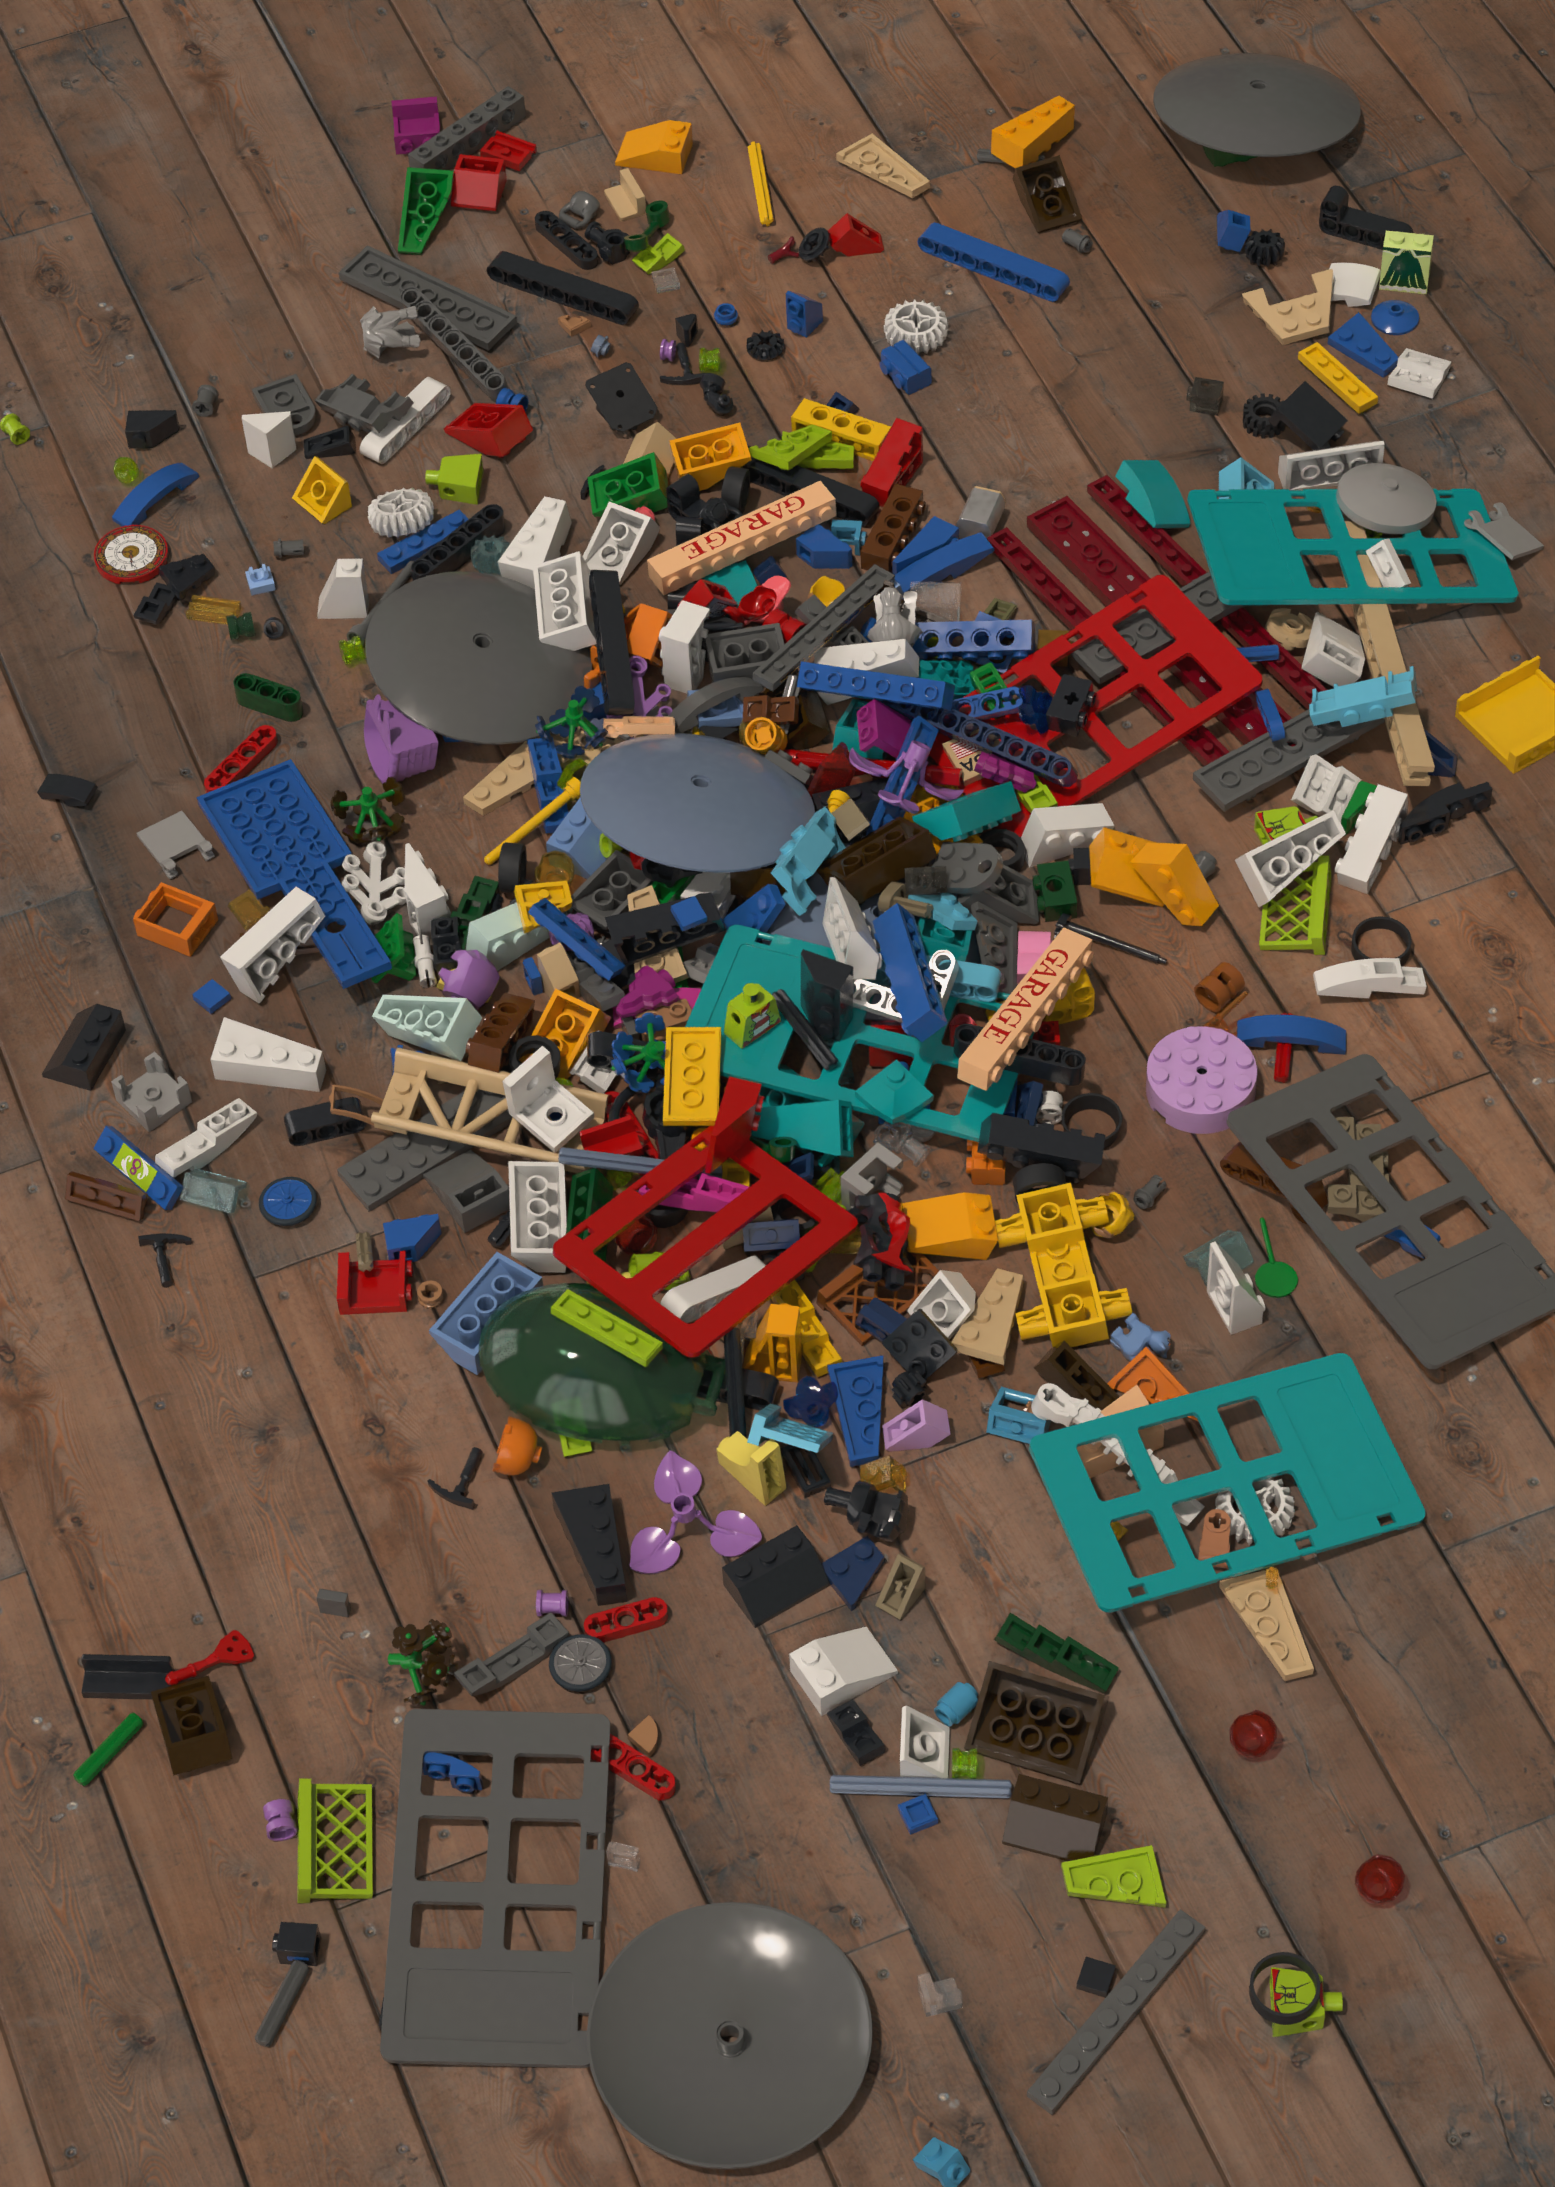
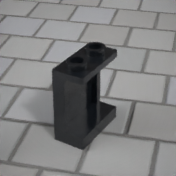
M1304 381L1275 410L1268 421L1274 427L1282 421L1313 451L1329 448L1331 440L1336 442L1345 432L1342 428L1348 420Z

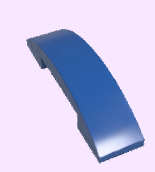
M175 463L156 471L127 495L113 514L112 520L122 527L139 525L147 518L146 510L174 488L185 489L199 478V473L183 463Z
M1262 1015L1237 1021V1038L1244 1042L1246 1046L1264 1048L1265 1041L1316 1045L1320 1053L1343 1055L1346 1053V1030L1323 1020L1296 1015Z

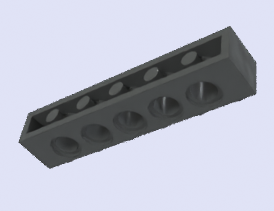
M507 86L408 154L410 168L450 170L456 166L460 154L472 155L481 149L491 137H495L497 130L504 133L526 118L524 96Z

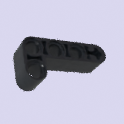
M1332 186L1320 206L1319 227L1328 235L1383 250L1386 231L1414 233L1412 227L1407 223L1348 207L1349 195L1341 186Z
M685 474L666 488L668 511L675 521L677 516L698 517L706 502L700 499L699 485L693 476ZM726 518L722 525L731 522V520ZM703 525L704 533L713 530L711 527Z
M677 516L676 546L704 534L702 517ZM699 580L668 593V609H677L680 601Z

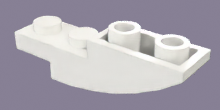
M1399 958L1355 960L1329 966L1315 971L1313 974L1317 995L1369 999L1372 991L1424 995L1427 988L1422 968L1403 967L1400 964Z
M238 1098L197 1123V1131L156 1154L155 1163L173 1178L187 1169L195 1173L236 1141L257 1117V1112Z

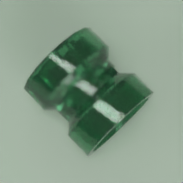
M251 612L243 613L238 618L235 615L226 616L231 640L239 639L240 635L247 637L256 636Z

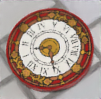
M128 525L110 531L99 540L94 550V561L98 572L108 581L117 584L135 581L143 583L159 574V566L167 564L168 547L165 538L155 529L143 525Z

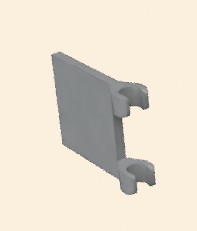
M1501 502L1493 505L1498 513L1496 511L1489 512V517L1494 521L1484 523L1482 515L1477 510L1468 513L1473 518V521L1471 519L1464 521V525L1467 528L1478 530L1511 560L1542 550L1544 547L1541 542L1509 516L1506 506Z
M183 811L136 833L137 837L160 864L169 879L178 876V872L175 869L176 864L173 860L197 848L206 861L215 857L212 852V844L205 840Z

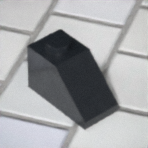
M176 410L128 411L125 434L129 449L154 448L177 433L180 427Z

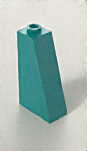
M832 1100L762 1107L761 1113L756 1112L757 1115H761L758 1130H752V1136L766 1140L776 1137H790L797 1141L796 1147L835 1156L854 1157L851 1102Z

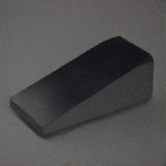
M349 426L304 439V457L306 459H313L314 456L324 458L356 453L355 436Z

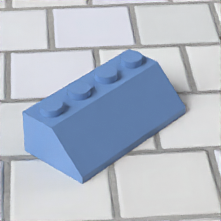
M579 798L546 842L548 863L588 879L608 858L602 855L599 847V839L602 832L589 819L583 808L581 798Z
M496 1252L430 1328L429 1334L455 1363L478 1375L544 1298L543 1279L538 1274Z

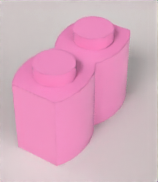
M1018 931L1017 985L1052 943L1053 940H1050L1051 932Z

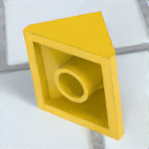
M314 456L292 499L321 523L326 524L352 507L349 484L320 458Z

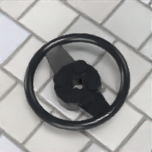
M658 1074V1076L649 1077L654 1082L653 1088L656 1087V1090L650 1095L647 1094L645 1098L642 1120L645 1128L648 1130V1136L656 1139L658 1159L665 1160L684 1146L685 1140L691 1137L695 1126H663L664 1085L660 1081L664 1076L663 1074ZM629 1086L620 1092L611 1106L608 1122L619 1119L625 1103L639 1092L631 1090Z

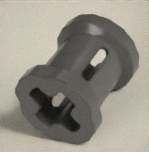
M201 385L197 391L198 398L193 402L192 410L199 416L207 417L213 413V403L217 401L219 392L211 385Z

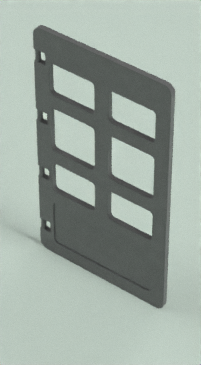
M1361 1054L1230 1112L1226 1123L1231 1131L1425 1367L1438 1369L1555 1312V1273L1547 1265L1546 1260L1504 1210H1501L1492 1200L1493 1197L1450 1147L1448 1148L1439 1137L1438 1132L1400 1087L1393 1083L1388 1077V1073L1373 1056ZM1383 1080L1389 1087V1090L1385 1091L1378 1081ZM1370 1094L1378 1095L1399 1122L1360 1140L1352 1139L1331 1112ZM1307 1122L1314 1123L1335 1148V1151L1298 1168L1289 1169L1266 1140ZM1413 1139L1450 1182L1410 1201H1405L1369 1158ZM1434 1141L1442 1151L1437 1153L1429 1143ZM1349 1168L1355 1172L1386 1212L1350 1229L1341 1231L1321 1209L1305 1187ZM1465 1200L1486 1223L1489 1229L1455 1246L1444 1248L1420 1219L1455 1202ZM1487 1204L1495 1214L1490 1216L1482 1205ZM1395 1230H1402L1426 1259L1387 1278L1381 1279L1377 1277L1356 1249ZM1541 1267L1549 1278L1544 1280L1536 1269Z
M413 1709L405 1715L380 2043L381 2056L386 2062L587 2068L590 2066L587 2052V2031H578V2016H589L592 2001L599 1985L610 1721L605 1715ZM591 1749H602L601 1762H591ZM429 1752L451 1755L491 1756L493 1758L490 1795L487 1797L423 1795L421 1793L423 1756ZM520 1756L583 1759L582 1797L580 1799L514 1797L515 1759ZM424 1818L488 1821L489 1831L485 1880L483 1882L417 1880L415 1878L419 1821ZM514 1821L579 1823L581 1825L578 1882L574 1885L510 1883L508 1881L511 1824ZM587 1835L598 1836L597 1850L586 1849ZM417 1904L483 1907L481 1947L478 1949L412 1947L410 1941L413 1907ZM547 1907L575 1909L577 1911L574 1950L563 1952L505 1949L504 1934L507 1908ZM583 1924L594 1925L593 1939H582Z

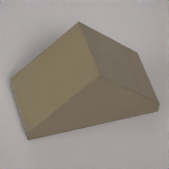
M851 798L831 813L836 818L837 825L848 840L870 825L868 818Z
M899 1553L875 1606L899 1620L903 1619L926 1588L925 1567Z

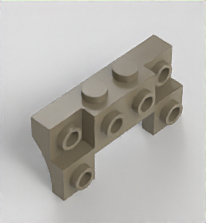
M1335 1117L1354 1140H1360L1381 1130V1124H1354V1117ZM1326 1139V1145H1331L1330 1142ZM1383 1151L1369 1159L1389 1182V1174H1384V1168H1388V1151ZM1348 1168V1185L1328 1184V1213L1351 1216L1362 1222L1384 1213V1207L1352 1169Z

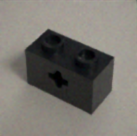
M1063 674L1046 713L1048 730L1078 736L1081 727L1084 728L1086 726L1089 708L1093 707L1096 702L1097 693L1094 692L1093 681Z

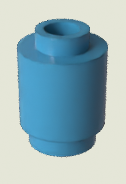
M957 1682L937 1701L934 1712L945 1725L952 1726L954 1723L958 1724L976 1707L978 1693L969 1683Z

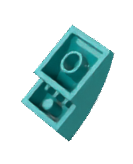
M1123 460L1115 477L1129 490L1125 499L1153 528H1189L1191 523L1184 499L1175 481L1159 460Z

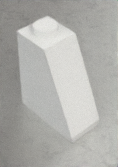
M337 559L320 594L317 617L318 619L366 618L369 608V595L363 559Z

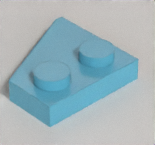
M950 893L908 896V899L932 904L934 909L931 911V919L940 922L951 930H975L978 922L976 918Z

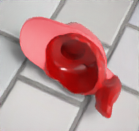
M773 576L762 585L756 586L752 592L744 595L738 608L727 606L723 611L729 615L730 619L737 623H744V626L750 622L764 623L772 610L776 608L784 610L782 600L790 590L791 582L783 576Z

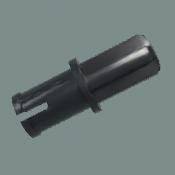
M510 1209L505 1215L500 1216L498 1225L488 1236L487 1240L494 1248L502 1247L510 1236Z

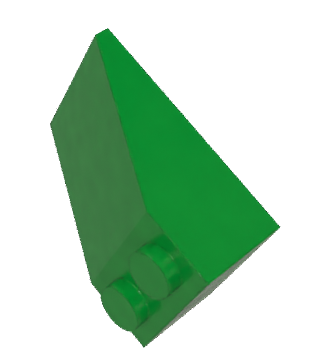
M655 452L587 477L594 517H602L609 502L633 511L638 507L645 506L652 510L653 513L668 507L666 488L668 487L667 473Z

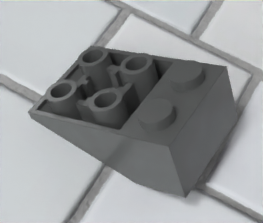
M471 1149L423 1174L427 1183L464 1233L510 1209L508 1185L496 1169Z

